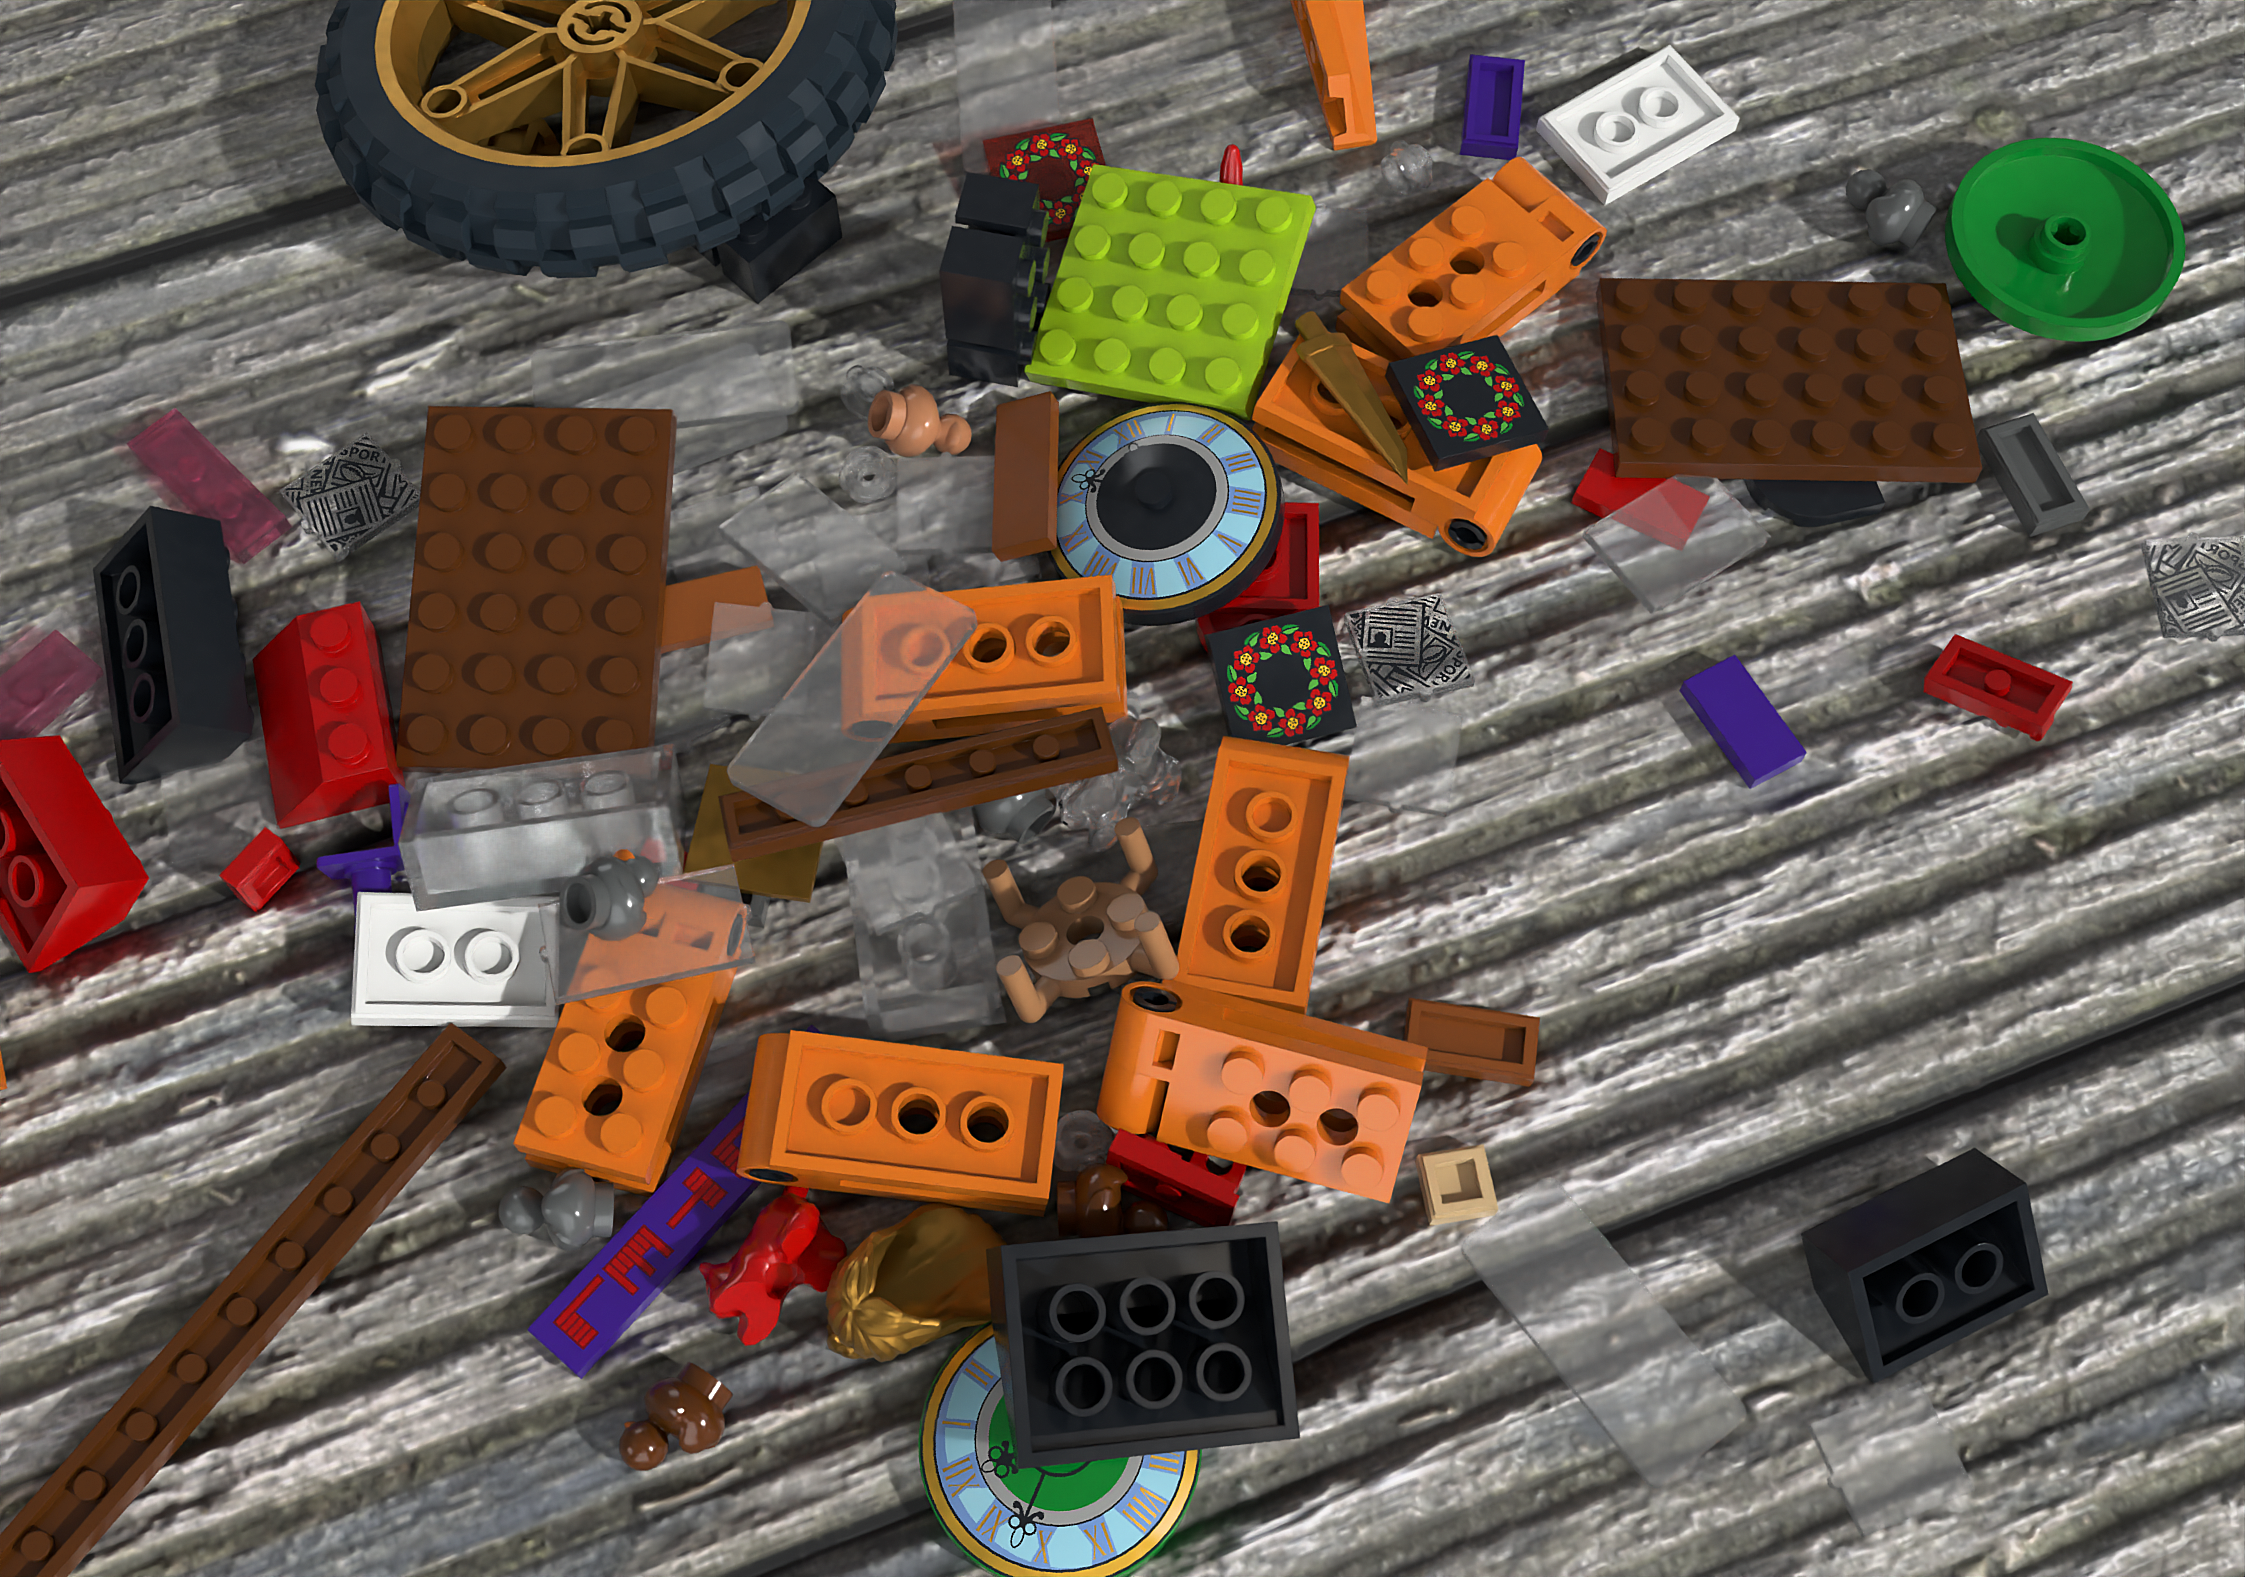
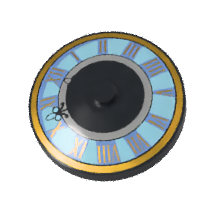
M1162 402L1131 409L1114 416L1091 430L1077 442L1059 464L1056 549L1047 551L1048 556L1060 579L1112 574L1116 586V596H1120L1123 605L1124 623L1141 626H1164L1202 617L1223 607L1245 591L1262 573L1275 552L1281 537L1285 516L1284 491L1278 469L1270 451L1257 433L1235 416L1220 409L1186 402Z

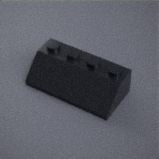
M149 506L93 568L120 784L134 785L222 764L252 735L254 713L247 701L244 681L246 659L239 647L236 627L238 606L231 594L228 574L230 553L228 548L224 546L221 520Z

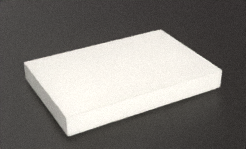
M1668 45L1542 115L1538 119L1536 131L1605 206L1736 130L1740 118L1672 46Z
M358 892L351 1025L448 1026L452 1022L457 1027L556 1028L559 1020L560 897Z

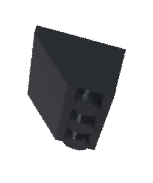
M1976 1148L1801 1233L1814 1290L1865 1376L1874 1384L2049 1295L2027 1183Z

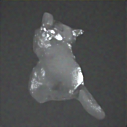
M1133 691L1127 692L1128 715L1118 718L1108 727L1118 758L1119 771L1049 788L1056 797V806L1061 815V822L1070 829L1088 827L1087 843L1095 852H1105L1116 844L1118 838L1114 827L1121 819L1127 818L1130 807L1141 798L1150 799L1162 806L1171 802L1176 797L1182 782L1179 760L1166 755L1158 747L1161 738L1160 726L1154 719L1148 717L1140 719L1142 713L1141 703L1138 694Z

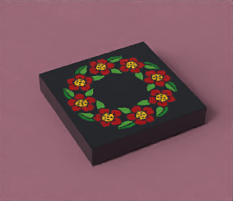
M1498 335L1388 364L1385 377L1434 472L1544 442L1549 428Z
M1329 605L1204 635L1228 736L1288 745L1357 727Z

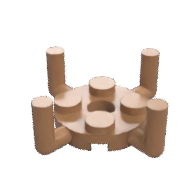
M1134 817L1123 818L1114 827L1115 834L1130 867L1129 872L1119 884L1111 882L1093 883L1086 876L1073 877L1063 882L1057 890V896L1050 899L1041 908L1024 902L1010 869L1004 860H993L984 866L983 876L1004 920L1012 926L1023 929L1019 934L1018 942L1023 951L1024 958L1037 980L1033 985L1019 956H1006L996 966V971L1022 1021L1026 1023L1039 1021L1059 996L1065 998L1088 997L1090 993L1087 988L1108 982L1111 989H1114L1129 981L1138 972L1161 980H1171L1177 976L1179 962L1161 918L1156 912L1148 911L1142 895L1156 880L1158 867L1138 819ZM1096 933L1101 934V936L1098 939H1087L1079 942L1081 939L1088 935Z

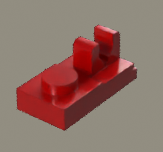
M1954 634L1924 677L1923 692L1976 715H1983L1995 720L1999 726L2004 728L2009 726L2030 735L2032 740L2041 741L2054 722L2055 713L2071 691L2073 681Z
M1119 1128L1108 1150L1106 1164L1119 1167L1128 1176V1180L1121 1185V1189L1145 1200L1153 1201L1162 1208L1204 1227L1229 1226L1232 1224L1240 1197L1237 1195L1247 1165L1233 1162L1232 1168L1228 1173L1218 1176L1209 1172L1206 1166L1209 1159L1207 1154L1195 1151L1191 1160L1187 1162L1182 1160L1181 1155L1172 1152L1165 1143L1156 1141V1137L1148 1134L1135 1135Z

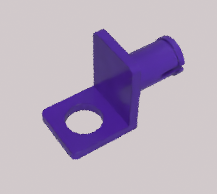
M400 783L389 784L394 846L316 858L317 869L330 879H351L355 916L354 933L356 931L358 892L393 893L391 875L401 870L420 868L414 801L412 795Z

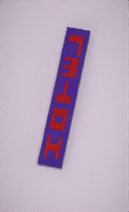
M812 1024L805 1031L823 1034ZM749 1092L527 1329L580 1379L589 1372L762 1183L742 1177L736 1172Z

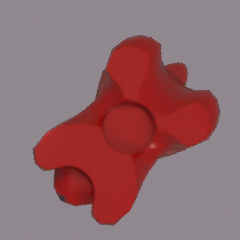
M785 1185L781 1197L771 1201L759 1213L744 1243L728 1262L719 1264L703 1262L699 1264V1270L706 1280L709 1312L718 1319L739 1317L737 1336L745 1346L755 1345L768 1337L778 1322L785 1297L796 1286L804 1284L820 1293L827 1291L832 1272L837 1268V1264L847 1256L845 1242L829 1232L820 1217V1211L813 1203L807 1201L806 1196L809 1188Z

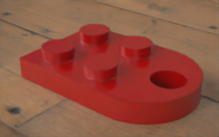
M1285 502V516L1281 537L1275 552L1262 573L1238 597L1223 607L1195 619L1199 640L1207 652L1204 637L1206 634L1319 607V503Z

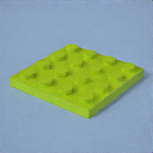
M1093 164L1038 329L1031 365H1026L1025 374L1034 383L1153 404L1162 402L1193 403L1217 408L1238 419L1250 421L1316 210L1312 196Z

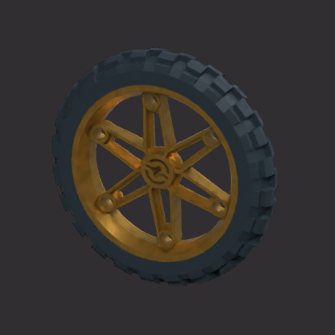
M339 0L328 21L326 29L327 45H321L318 56L315 88L319 97L316 112L323 138L346 184L355 190L361 204L384 225L396 231L402 228L407 240L445 258L451 259L454 257L461 261L467 259L469 264L479 269L512 275L527 276L533 266L540 267L542 273L548 277H597L599 267L618 264L621 265L624 271L630 273L669 264L667 254L694 245L702 253L736 238L740 234V224L756 215L762 220L767 221L803 194L805 188L803 180L806 177L819 180L850 148L855 138L854 133L858 132L861 124L867 123L886 86L884 71H889L894 61L898 35L895 19L896 1L787 0V19L783 37L774 52L763 64L757 59L742 57L708 41V39L758 8L773 5L779 0ZM505 9L556 25L557 27L544 28L501 11ZM461 30L467 33H475L507 48L506 51L453 83L438 86L429 91L430 79L435 67L449 44ZM671 63L717 81L713 83L656 64ZM591 95L610 97L602 136L588 133L589 97ZM640 100L702 114L666 133L629 145ZM562 111L561 156L512 154L476 145L480 140Z

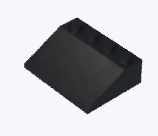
M1278 1221L1001 1245L986 1249L991 1319L1016 1469L1300 1439Z

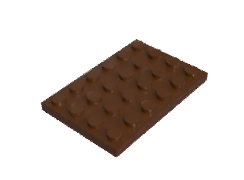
M1599 279L1596 299L1615 477L1976 482L1982 470V464L1946 283Z
M428 406L396 752L397 767L402 772L652 777L677 416L672 409Z

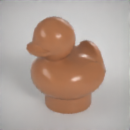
M909 384L907 387L901 388L896 392L880 391L873 399L869 409L868 429L873 437L884 439L889 446L888 448L893 453L902 457L919 456L932 444L943 454L956 455L963 452L971 441V427L968 422L957 414H945L939 417L933 395L917 384Z

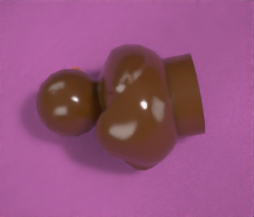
M1105 1163L1091 1164L1079 1173L1076 1180L1057 1181L1059 1237L1078 1236L1081 1239L1168 1231L1169 1222L1163 1208L1153 1201H1137L1127 1207L1124 1212L1122 1211L1120 1188L1128 1180V1176L1122 1169L1114 1165Z
M687 1362L677 1377H667L658 1380L648 1389L644 1397L648 1419L624 1423L626 1429L619 1440L621 1459L628 1467L636 1471H648L656 1468L664 1461L668 1453L669 1434L678 1439L682 1450L689 1454L699 1453L705 1449L715 1447L725 1431V1418L722 1410L732 1398V1392L708 1372L691 1362Z

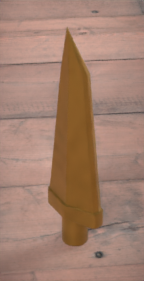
M1314 311L1304 313L1295 322V327L1305 340V342L1298 345L1296 352L1302 361L1307 363L1383 459L1408 485L1407 448L1352 349V343L1345 333H1329Z

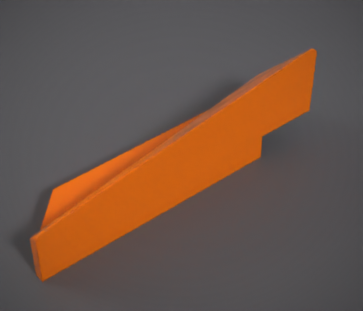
M1290 0L1333 150L1375 144L1377 142L1363 0Z

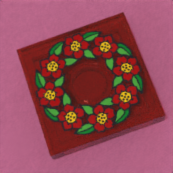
M1093 118L983 140V153L989 176L1039 184L1040 210L1049 212L1045 242L1069 238L1093 164L1106 166Z

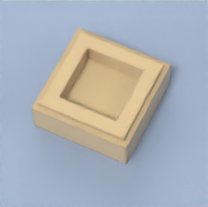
M1484 1144L1417 1155L1415 1164L1429 1226L1496 1215L1498 1205Z

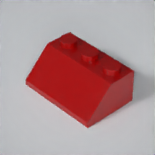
M358 601L297 615L252 659L276 821L280 829L390 803L389 784L400 783L406 789L403 772L397 767L396 762L397 735L380 637L361 602Z
M60 735L0 740V926L28 973L40 972L124 921L149 880L140 859L131 850L116 826L111 813L104 807L84 775L81 765L74 759Z

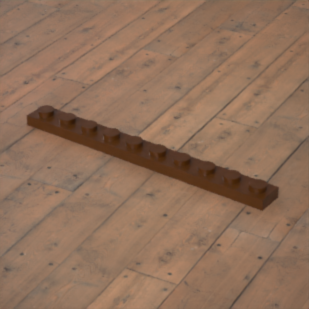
M450 1022L0 1534V1577H68L505 1071L507 1067L500 1058Z

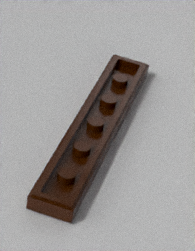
M1098 707L718 796L728 849L732 861L737 862L1117 772L1119 769L1118 758L1103 709Z

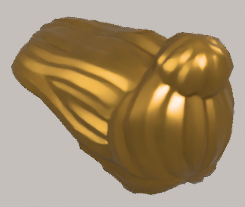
M939 1202L922 1205L898 1224L872 1232L851 1255L843 1258L832 1272L825 1304L829 1310L827 1316L828 1336L826 1341L828 1348L844 1358H861L865 1360L875 1358L879 1362L891 1361L898 1354H906L912 1348L926 1345L963 1327L980 1325L991 1321L986 1249L1007 1245L1006 1242L978 1214H967L960 1207H953Z

